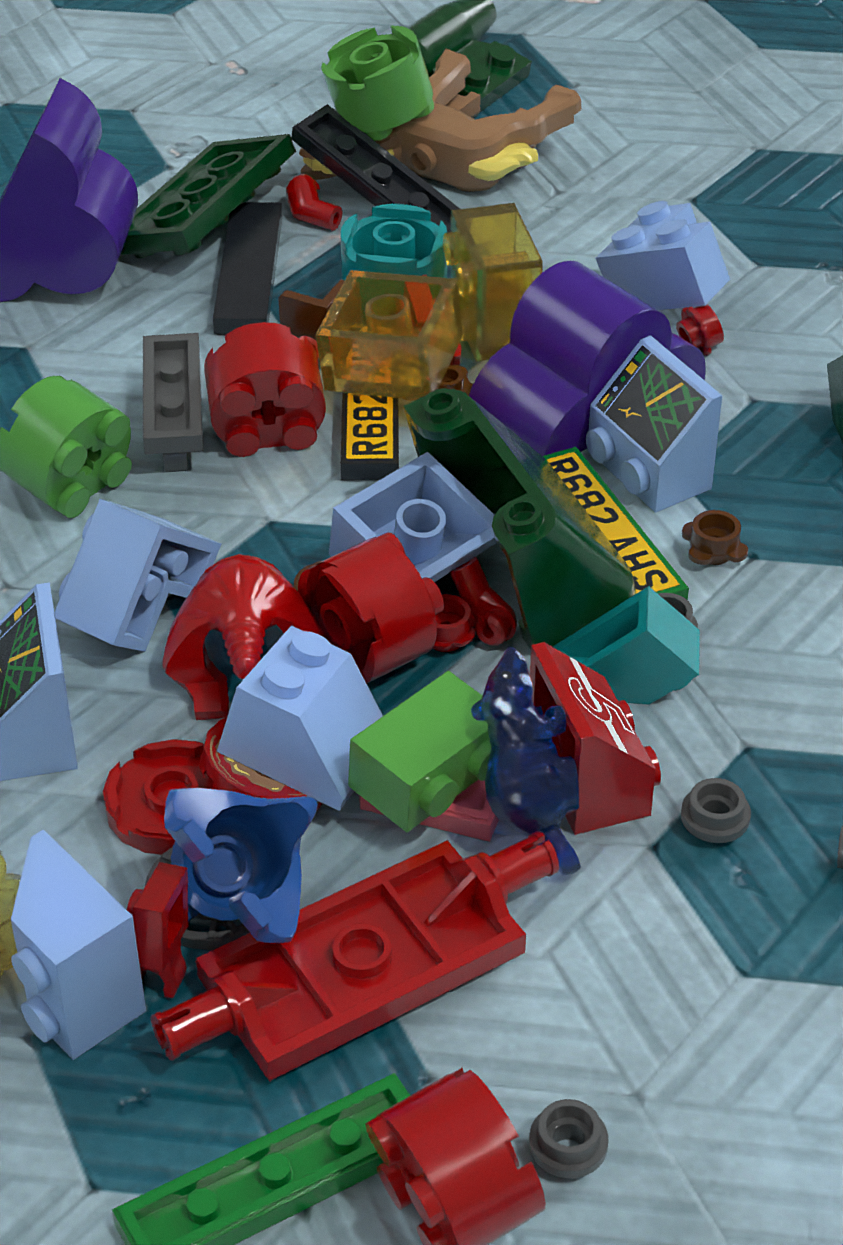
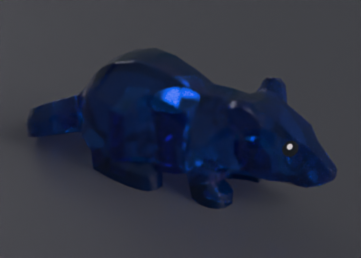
M508 647L488 676L482 699L471 707L473 718L486 721L488 725L491 751L485 778L486 799L495 816L509 828L526 836L537 831L542 832L545 835V841L550 840L559 860L558 871L562 875H572L580 870L581 864L560 826L562 819L567 813L579 809L578 774L573 757H559L556 746L552 741V738L558 737L566 731V714L563 707L559 705L549 707L545 715H543L542 706H534L532 701L533 688L527 662L516 648Z

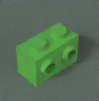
M448 670L350 739L348 786L408 833L429 816L437 817L445 812L456 796L478 779L481 781L487 780L498 771L507 752L505 740L508 714Z

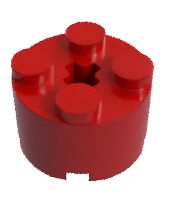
M278 323L248 324L226 334V343L220 346L214 354L212 347L207 354L204 363V374L212 427L219 438L226 443L227 450L232 455L247 457L256 453L259 448L287 446L291 449L302 450L313 445L317 440V430L321 426L326 413L318 359L313 344L305 336L303 341L291 335L290 327Z
M387 532L378 537L367 539L304 570L298 581V592L309 607H311L325 639L330 644L351 653L366 684L428 653L435 644L437 636L436 615L444 609L442 594L432 579L420 576L413 563L405 555L401 542L392 533Z
M462 1067L451 1074H447L377 1114L374 1119L365 1123L369 1138L384 1162L377 1166V1171L390 1198L400 1210L413 1203L424 1221L417 1226V1231L423 1245H489L543 1212L546 1208L543 1188L532 1161L517 1169L519 1167L518 1158L510 1142L519 1137L517 1131L490 1089L471 1070L464 1073Z

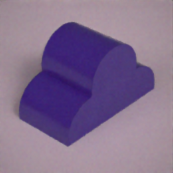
M59 78L0 198V302L20 297L31 288L34 282L49 290L64 294H82L101 287L110 279L115 270L137 211L138 191L133 177L121 162L98 149L102 137V124L96 107L85 93L62 78Z
M563 261L546 269L527 288L517 305L512 319L510 343L497 351L487 361L475 379L469 396L542 456L577 447L582 452L587 449L586 435L589 431L591 403L641 339L652 336L703 380H705L706 363L702 352L698 348L672 333L669 320L663 313L580 262Z

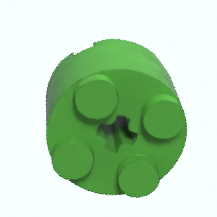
M390 26L392 34L377 35L375 27L351 34L331 47L327 52L330 61L327 65L323 62L321 65L335 110L374 141L388 137L394 127L400 126L413 118L424 117L434 109L433 89L417 37L412 30L406 27Z
M49 376L35 383L18 398L11 408L12 411L18 414V417L13 423L10 432L3 427L0 429V471L52 509L68 518H75L80 515L86 508L90 497L105 486L115 488L122 484L131 470L132 461L126 456L131 439L130 419L123 412L72 379L66 380L62 376Z

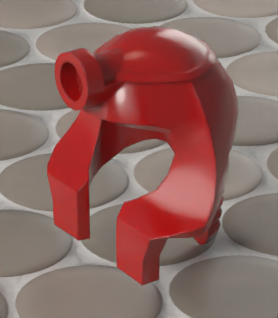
M237 554L221 559L207 568L183 602L171 625L164 650L162 668L170 678L187 690L194 703L196 720L226 718L229 713L227 676L219 671L209 659L205 647V637L210 630L222 633V638L225 640V648L228 649L227 655L231 657L230 664L234 665L233 672L240 679H244L261 660L260 655L263 653V638L266 635V630L277 625L284 634L290 626H294L302 631L313 632L324 637L315 614L300 593L273 564L258 557Z

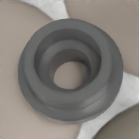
M709 778L698 782L682 802L681 820L684 827L693 836L707 842L725 843L736 840L747 831L750 824L751 809L744 792L738 785L726 779Z
M573 1099L555 1101L548 1105L531 1125L529 1133L531 1155L543 1170L552 1175L562 1178L586 1176L599 1168L607 1155L609 1138L606 1126L596 1111L584 1102ZM562 1140H572L577 1142L579 1145L564 1146L559 1144L558 1142Z

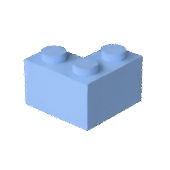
M657 201L644 206L637 212L638 217L628 227L616 232L611 237L612 242L595 257L604 278L656 310L705 306L730 280L711 222L697 223L690 203L668 206L666 201Z
M99 499L95 512L85 523L82 534L83 542L71 572L66 575L61 583L59 602L54 612L55 619L111 645L145 652L168 594L187 598L205 570L214 564L221 543L166 519Z

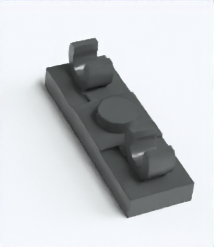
M199 333L143 336L145 455L163 454L165 472L188 471L187 452L203 451Z

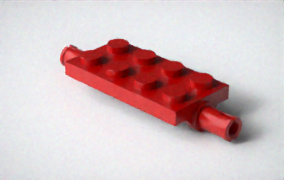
M539 831L490 856L480 852L476 855L462 858L450 842L446 840L300 909L297 929L290 942L264 943L257 941L249 933L197 957L198 978L207 991L162 1013L159 1011L151 1015L152 1027L162 1050L165 1049L166 1056L172 1061L180 1057V1054L229 1031L234 1036H239L264 1075L271 1081L524 954L526 950V933L508 911L506 905L508 894L545 876L549 877L557 873L559 870V860L550 840L545 841V835Z

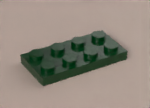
M290 134L212 142L137 208L120 255L134 254L135 258H145L157 252L172 251L174 255H185L198 249L202 245L201 239L212 229L225 224L229 220L228 214L239 204L252 199L256 195L255 189L265 180L273 178L281 172V165L296 153Z

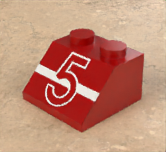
M545 642L531 645L527 731H530V748L574 835L651 816L654 786H658L661 782L660 765L652 747H643L635 732L633 715L625 700H617L605 677Z

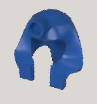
M184 788L169 791L166 799L164 824L165 829L175 840L171 853V864L188 867V922L198 914L222 921L239 919L257 941L264 943L290 942L297 929L300 911L302 872L299 853L301 837L316 814L318 807L317 799L309 796L267 799L252 797L234 791L205 788Z

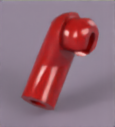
M299 174L293 177L286 188V197L292 216L300 221L332 231L336 230L342 220V208L319 200L317 190H320V186L311 176Z
M477 557L470 559L451 571L450 575L460 597L469 604L471 613L475 617L476 624L474 627L478 638L490 646H498L504 641L511 639L517 629L516 613L490 587Z

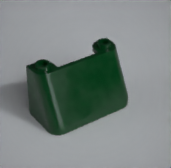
M442 388L434 390L426 396L403 406L417 456L419 457L426 452L430 453L494 514L492 522L493 533L498 546L506 555L522 619L518 621L522 638L530 650L531 645L543 642L552 647L636 594L633 575L629 566L549 462L463 391Z

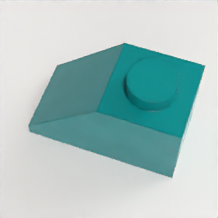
M650 586L553 646V648L603 675L617 700H625L627 703L650 705L673 690L676 691L684 688L693 678L699 675L700 630Z

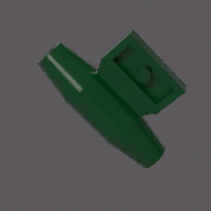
M455 0L435 8L407 28L412 30L417 37L429 77L435 72L436 62L445 49L466 55L470 61L471 72L465 77V87L458 94L466 96L470 92L480 94L479 113H481L529 77L532 61L516 53L513 48L500 44L497 41L491 44L479 41L494 24L497 17L496 8L492 0Z

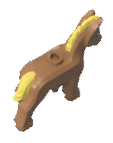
M445 49L436 62L435 72L429 77L433 89V111L424 117L413 118L400 126L394 127L388 137L375 142L418 176L451 185L465 192L488 190L511 171L537 162L538 152L535 146L542 142L549 134L574 123V115L582 110L581 98L577 91L554 85L545 95L544 101L531 109L519 108L515 113L493 115L475 120L473 118L477 117L480 112L481 95L470 92L466 96L458 94L465 87V77L471 72L470 61L466 55ZM303 148L300 149L299 155L303 157V161L306 164L302 167L301 174H307L315 180L336 177L333 172Z

